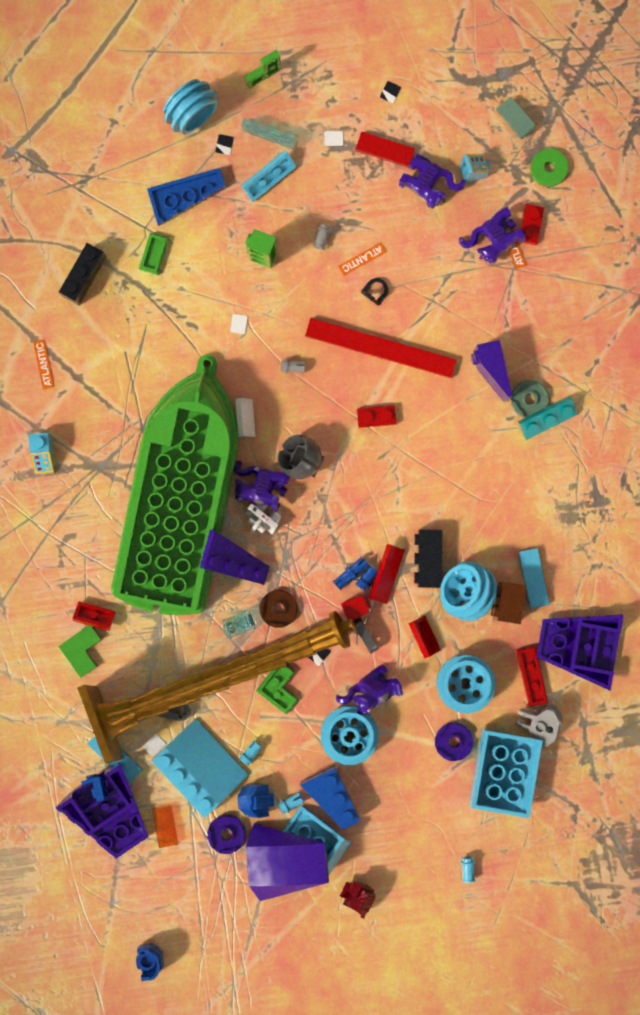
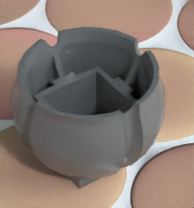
M297 434L289 437L282 444L284 450L278 453V466L286 475L294 479H306L311 476L315 478L324 460L320 447L313 439Z

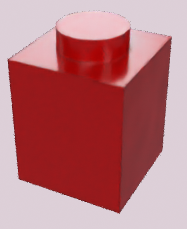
M362 595L341 603L347 620H354L370 613L368 610L371 608L370 602L367 597L363 598Z

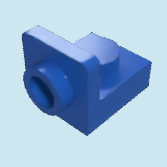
M98 774L86 776L87 780L81 781L82 785L93 784L92 795L97 802L109 800L105 777H98Z

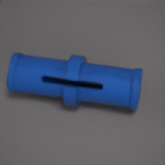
M361 556L349 568L346 567V571L332 582L341 591L350 581L356 580V576L369 564Z

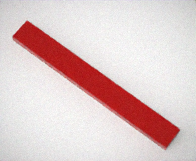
M310 318L305 334L307 338L450 379L456 363V359L313 318Z

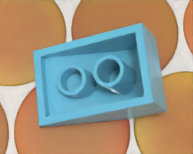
M303 806L299 807L283 830V832H291L300 837L305 836L326 842L329 875L352 843Z

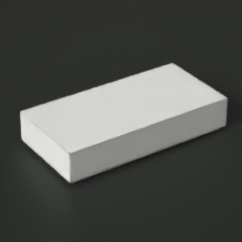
M237 398L238 437H256L253 399Z

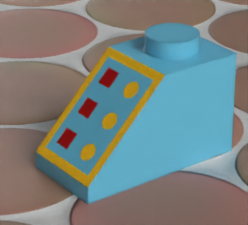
M483 154L463 155L460 169L466 184L487 178L491 169L488 159L485 160Z
M49 433L29 434L30 456L35 474L55 473L52 435Z

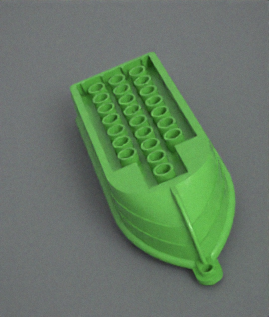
M206 354L201 356L198 360L196 372L179 381L160 399L148 418L141 440L111 592L116 598L125 603L149 612H153V605L155 604L160 606L159 614H199L204 611L207 603L213 571L200 568L210 529L221 534L238 450V427L235 412L226 391L215 377L217 362L212 355ZM210 361L211 365L209 367H205L204 362Z

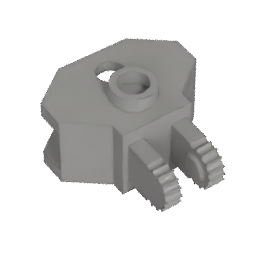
M548 704L543 709H536V711L519 709V715L532 719V722L519 719L516 721L518 727L529 730V733L533 734L535 739L543 740L542 747L546 748L556 741L563 718L558 706Z

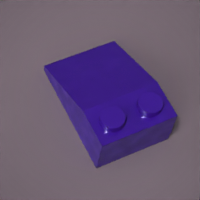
M500 340L478 344L473 350V354H471L472 364L476 365L479 373L501 400L507 402L512 397Z

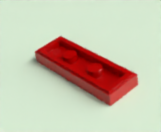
M361 131L355 151L409 168L415 148Z
M390 544L386 545L369 599L384 604L388 603L405 551L404 549Z
M532 646L516 650L528 706L532 707L548 703L539 660L536 657V647Z

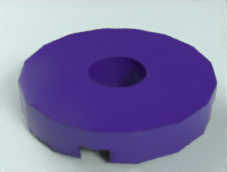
M450 722L443 725L437 731L435 747L444 759L458 761L465 759L470 754L473 747V738L471 732L464 725ZM453 736L459 739V744L456 747H451L448 743L449 739Z
M233 815L216 817L210 823L207 831V839L210 846L221 854H231L238 851L246 838V829L243 822ZM224 829L232 832L230 839H224L221 836V832Z

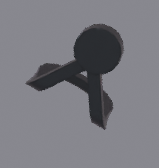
M374 278L364 286L361 293L376 305H381L388 294V286L384 280ZM374 282L382 283L384 286V293L377 300L367 292L370 285Z

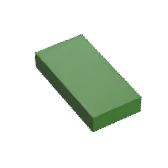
M153 233L149 234L139 270L158 275L168 244V238Z

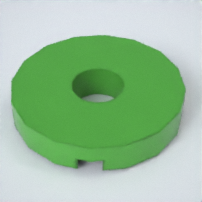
M553 148L539 151L533 157L530 165V173L533 179L542 186L554 187L560 184L568 172V161L565 155ZM547 163L552 164L554 171L547 172L544 169V165Z

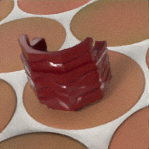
M346 881L340 894L342 898H345L343 905L358 912L363 919L376 898L373 888L357 881L352 883Z

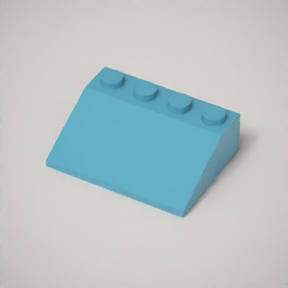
M197 719L191 722L152 759L155 766L204 818L249 775Z
M482 728L469 799L470 807L530 818L543 740Z

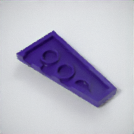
M210 529L200 568L265 585L270 566L215 530Z

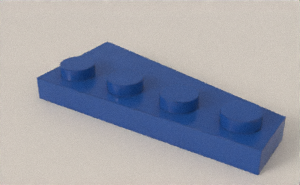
M217 168L150 187L147 190L157 225L160 226L226 187L221 169Z

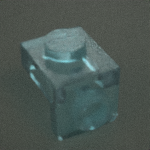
M250 610L222 620L223 630L228 638L256 628Z

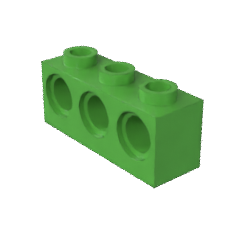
M254 229L252 234H248L245 242L249 259L271 268L278 252L276 237Z

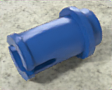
M368 566L361 578H357L356 585L363 591L369 589V585L376 577L378 571Z

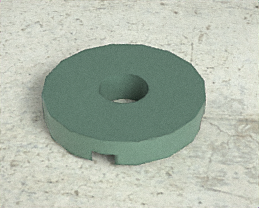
M530 380L519 383L512 391V397L510 398L511 406L514 412L526 418L548 406L549 394L541 383ZM528 394L533 395L535 398V402L531 405L525 402V396Z

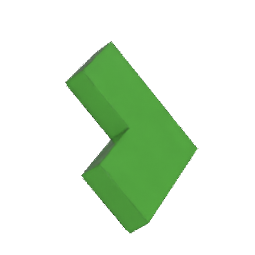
M277 49L261 58V66L245 76V81L249 88L281 70L280 54Z
M89 625L58 646L80 678L97 667L86 650L102 640L94 627Z
M288 666L273 670L256 690L285 714L288 713L298 700V698L284 688V685L295 671Z

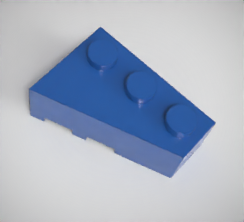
M335 765L300 781L301 787L342 830L360 822V817Z

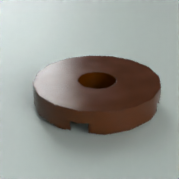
M273 590L267 593L262 598L259 606L263 621L275 628H282L291 624L298 611L295 598L289 592L283 590ZM276 603H281L284 606L282 614L274 613L273 606Z

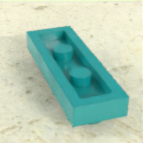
M568 396L518 421L524 438L528 440L578 414L572 398Z

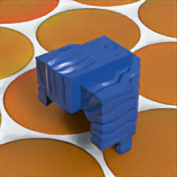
M257 783L243 786L237 795L238 808L249 817H268L269 807H274L275 805L274 795L269 793L268 784Z
M153 943L139 945L137 948L136 965L138 970L141 969L142 971L141 981L154 980L164 966L163 951Z

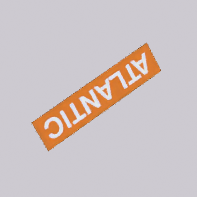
M510 227L505 229L507 233L513 232V229ZM516 242L509 249L515 268L518 269L527 265L519 244Z
M379 243L338 267L342 274L346 275L386 253V250L382 243Z
M45 340L33 341L43 389L52 388L54 384Z

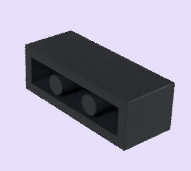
M86 243L60 288V295L79 306L107 258L105 253Z
M418 530V534H414V545H418V553H414V564H418L417 572H414V584H417L418 588H441L442 530Z

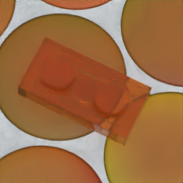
M172 805L152 809L159 848L178 845L179 841Z

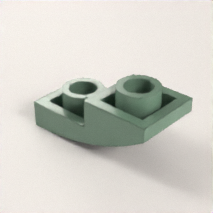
M509 97L496 108L498 114L509 124L510 128L521 140L537 128L512 97Z

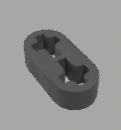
M362 619L355 620V628L368 651L372 654L379 648Z
M186 704L158 716L184 721L190 716L191 709ZM181 707H184V711H187V714L180 717L178 712H173L174 709L179 710Z

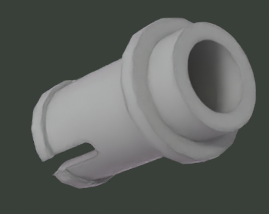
M320 224L317 227L318 233L313 247L325 250L328 235L331 234L329 226Z
M286 358L281 361V372H285V374L287 372L304 373L305 361H289Z

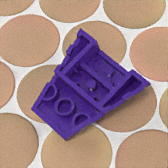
M624 614L543 619L536 657L611 691L616 652Z
M121 763L105 768L98 773V777H105L109 800L97 802L92 795L93 784H81L55 807L59 812L65 814L71 822L83 829V832L95 839L101 847L115 858H118L148 838L147 830Z
M259 823L253 824L246 844L249 887L260 901L329 883L326 842L305 836L300 837L294 835V833L279 831L273 827L261 826L262 824Z

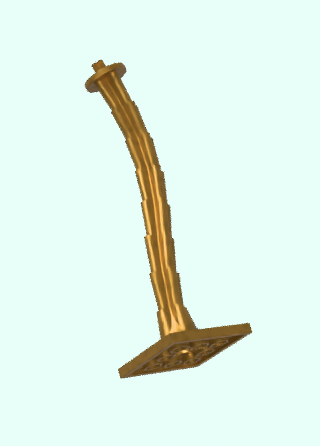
M333 611L329 614L330 620L308 631L305 629L279 643L276 641L251 654L248 652L223 665L219 663L194 676L188 675L162 688L159 686L133 699L126 698L104 704L98 686L84 684L77 687L105 764L124 759L116 737L138 725L139 721L168 713L170 709L199 701V698L227 690L229 686L258 678V675L286 667L288 663L316 655L315 652L339 644L342 648L346 649L350 647L348 633L356 630L355 623L352 619L343 622L338 612Z

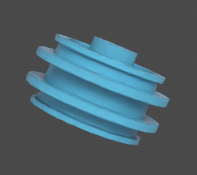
M194 79L185 83L165 103L163 108L165 122L172 124L171 128L174 132H181L186 135L195 131L215 112L218 106V101L216 100L217 93L215 90L210 89V85L206 81L200 82V80Z
M462 562L450 569L441 583L440 598L443 608L448 614L463 621H475L483 617L493 607L496 600L497 584L495 577L487 568L477 563Z
M462 654L452 657L443 664L438 672L436 685L438 694L445 705L456 712L468 714L480 711L489 704L494 696L496 682L493 671L485 661L476 656ZM467 666L473 668L471 673L466 672L465 668ZM454 670L459 672L456 677H453L451 674ZM477 676L483 677V681L481 683H477ZM463 678L469 679L467 682L469 686L466 688L461 687V680ZM450 684L455 685L454 691L448 690ZM474 690H478L480 692V695L478 697L473 696ZM464 694L466 696L465 701H460L459 695Z
M342 706L334 709L325 718L321 727V743L324 751L332 760L343 765H356L366 761L374 753L378 744V729L374 719L369 713L357 714V706ZM353 718L358 719L357 725L351 724ZM340 720L344 722V726L342 728H339L336 725V723ZM363 729L368 732L365 737L360 735V731ZM348 731L355 734L351 741H347L344 738ZM332 735H338V741H332ZM357 743H361L363 746L360 750L355 749ZM347 746L348 751L342 752L341 747Z

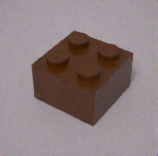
M498 582L495 605L493 604L490 612L493 620L521 624L527 585Z

